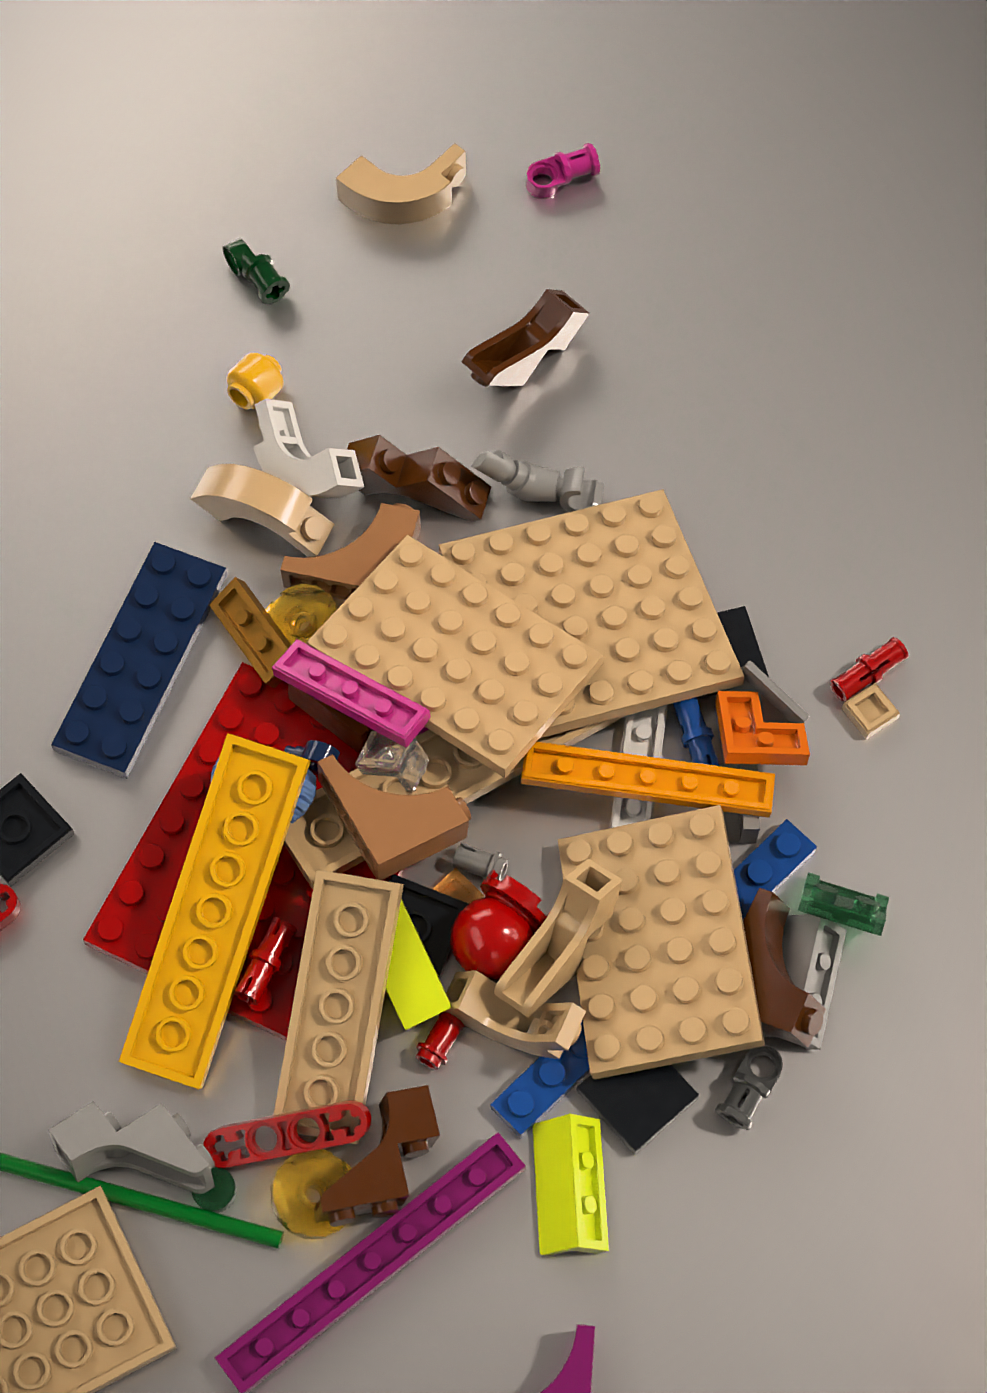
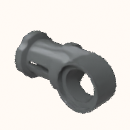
M767 1045L750 1049L733 1077L735 1082L724 1104L720 1103L717 1105L716 1113L729 1123L739 1128L750 1130L753 1124L750 1119L762 1098L766 1099L780 1077L783 1062L779 1052ZM759 1055L771 1058L775 1064L774 1073L763 1078L756 1076L750 1066L753 1058ZM744 1095H747L742 1106L738 1107Z

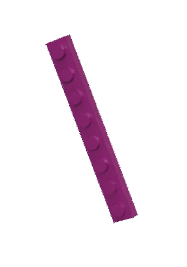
M497 1132L399 1210L398 1213L385 1221L215 1357L216 1361L240 1393L250 1392L525 1171L526 1165L500 1133Z

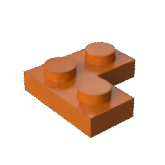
M717 692L715 704L725 764L807 765L810 751L804 723L763 722L758 692Z

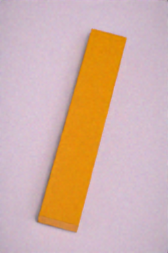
M536 742L525 754L521 784L694 808L721 805L724 812L770 818L772 813L775 774L543 742Z

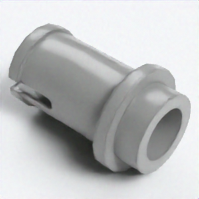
M461 842L455 852L452 866L453 868H459L484 878L492 870H495L499 875L497 880L502 882L509 861L502 858V853L496 852L493 855Z

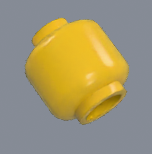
M259 353L245 355L229 371L226 377L229 397L237 406L246 410H256L255 404L264 399H273L284 385L281 366L278 361L270 355Z

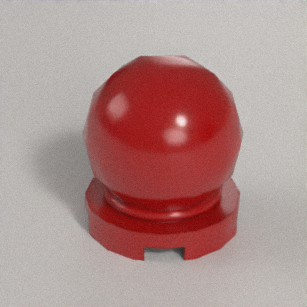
M492 870L480 885L485 897L473 900L457 915L451 928L450 946L455 959L465 971L476 970L490 980H499L547 918L537 907L542 900L508 875H506L502 882L497 880L499 875L495 870Z

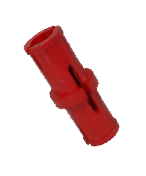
M892 637L870 655L863 654L858 657L854 666L837 678L830 680V687L839 700L846 702L867 685L877 684L882 681L883 674L903 660L908 659V651L898 638Z
M272 918L271 924L258 949L251 951L248 957L251 962L238 987L234 990V994L242 1001L248 1003L249 998H251L250 1003L252 1005H259L260 999L273 974L280 972L283 966L280 960L292 937L297 932L296 927L286 920H283L280 925V918Z

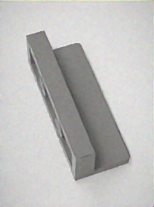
M823 914L788 915L782 938L783 959L793 984L797 988L810 993L826 1008L823 1015L822 1028L813 1037L809 1048L804 1047L807 1050L821 1049L847 932L846 929ZM763 1032V1037H776Z

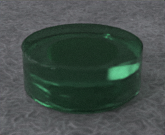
M213 1167L211 1173L215 1187L203 1194L191 1193L199 1208L219 1213L225 1211L233 1204L237 1194V1187L232 1175L226 1169Z

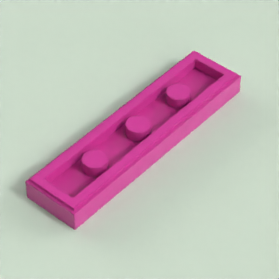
M298 639L272 666L273 674L277 678L405 748L408 747L431 718L429 709Z

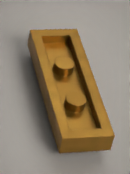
M234 577L209 606L264 683L276 688L282 680L274 676L272 666L288 650L291 644L245 581Z

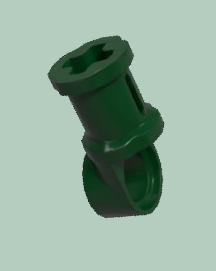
M241 238L222 247L224 257L232 272L236 276L243 275L246 281L254 284L259 291L258 296L262 303H276L289 291V281L285 277H280L274 269V262L269 255L260 254L255 256Z

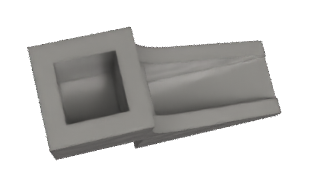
M93 1101L48 1130L55 1152L77 1182L97 1171L120 1166L136 1169L196 1194L206 1193L215 1187L211 1169L215 1167L211 1155L202 1144L195 1147L188 1138L191 1136V1132L183 1118L178 1113L172 1116L162 1103L124 1128H121L110 1111L103 1114Z

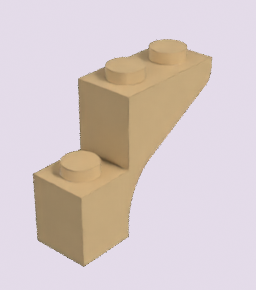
M589 858L569 873L563 880L559 895L549 915L499 979L494 995L525 1016L529 1017L576 975V970L580 965L588 937L612 917L623 880Z

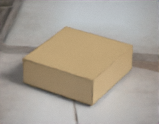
M876 683L844 702L841 708L865 739H868L896 721L900 715L899 711Z

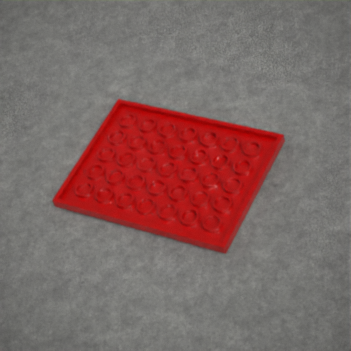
M242 662L83 938L85 945L148 974L211 784L212 769L221 754L227 733L284 751L288 745L292 747H305L306 743L310 740L324 742L340 751L337 761L348 773L400 746V744L382 735L361 756L289 700L287 682L282 680L276 688H273L264 683L253 666ZM313 773L317 778L316 790L322 788V786L318 781V774ZM283 845L236 987H238L251 962L248 958L251 951L258 949L271 924L272 918H280V925L283 920L288 921L296 927L297 932L292 937L280 960L283 964L280 972L273 974L260 999L259 1005H252L250 1003L251 998L246 1003L234 994L228 1013L287 1041L313 889ZM366 861L342 873L376 879ZM404 869L395 873V875L401 877ZM391 876L383 879L382 881L389 882Z

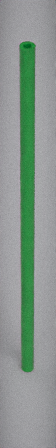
M0 1152V1171L80 1194H85L101 1186L109 1202L280 1249L283 1241L284 1232L90 1177L77 1182L69 1171Z

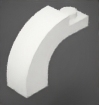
M264 399L255 404L259 427L264 441L253 448L264 472L291 484L309 497L340 498L364 488L355 450L327 448L311 456L303 444L292 402Z

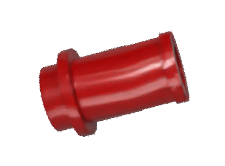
M446 1012L440 1013L425 1042H419L416 1047L418 1050L415 1056L416 1059L433 1070H438L440 1065L447 1063L446 1055L458 1034L464 1028V1024L458 1018Z

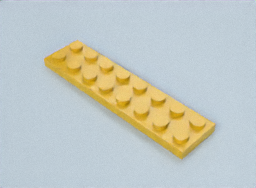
M227 733L119 1059L120 1063L199 1090L203 1088L311 760Z

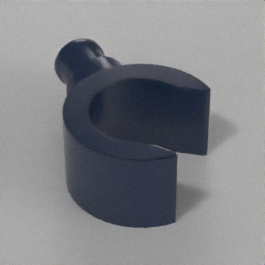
M315 740L308 741L305 747H292L288 745L284 749V752L311 760L308 769L318 774V761L332 754L338 760L340 751L333 746Z

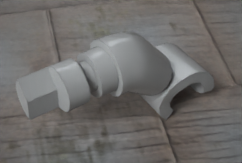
M500 450L493 453L487 451L480 454L471 465V467L495 481L501 482L502 485L506 486L507 492L527 502H556L559 496L561 507L569 512L601 505L604 484L598 480H583L584 467L569 468L565 470L564 477H560V471L536 466L527 461L519 462L516 459L513 460L511 456Z

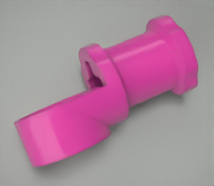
M584 144L582 149L567 154L558 152L553 157L531 164L526 175L527 191L536 198H549L557 192L558 187L571 183L573 178L586 174L592 176L599 175L600 163L593 144ZM538 174H546L553 181L548 185H538L534 182L533 177Z

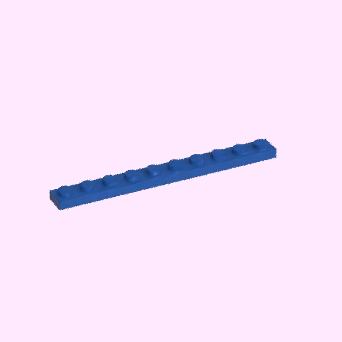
M788 819L734 869L743 921L759 888L775 892L816 852L817 846ZM583 1019L578 1039L570 1046L569 1050H563L560 1059L540 1056L490 1104V1108L520 1139L590 1072Z

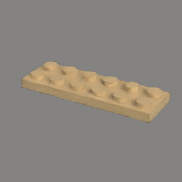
M316 870L274 1115L347 1100H356L366 1106L404 884ZM346 1110L345 1117L338 1121L329 1122V1138H334L331 1130L337 1127L349 1126L351 1133H354V1127L360 1124L359 1116L352 1117L350 1111ZM324 1113L329 1122V1113ZM302 1118L298 1122L297 1132L302 1135L318 1137L319 1127L313 1119ZM360 1139L350 1144L356 1145L359 1143Z

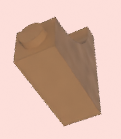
M381 503L379 511L370 526L349 545L335 552L316 557L284 556L280 569L283 586L289 589L346 600L407 535L418 541L421 530L420 511L414 510L412 507L402 503H395L393 505Z
M333 754L318 761V781L377 880H383L467 838L469 820H471L469 808L461 797L455 798L449 786L418 795L392 794L369 787L355 779L338 763Z

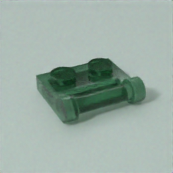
M808 872L801 893L798 911L881 936L886 921L888 896L877 893L876 897L819 880L820 875Z

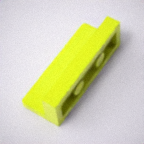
M401 899L386 990L404 1029L410 1030L425 1023L426 1020L449 1010L451 1003Z
M567 1114L535 1123L533 1125L540 1254L550 1256L568 1251L598 1254L609 1251L600 1119Z

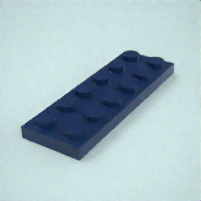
M154 542L51 744L55 752L126 779L128 778L211 610L209 604L218 596L228 576L226 567Z

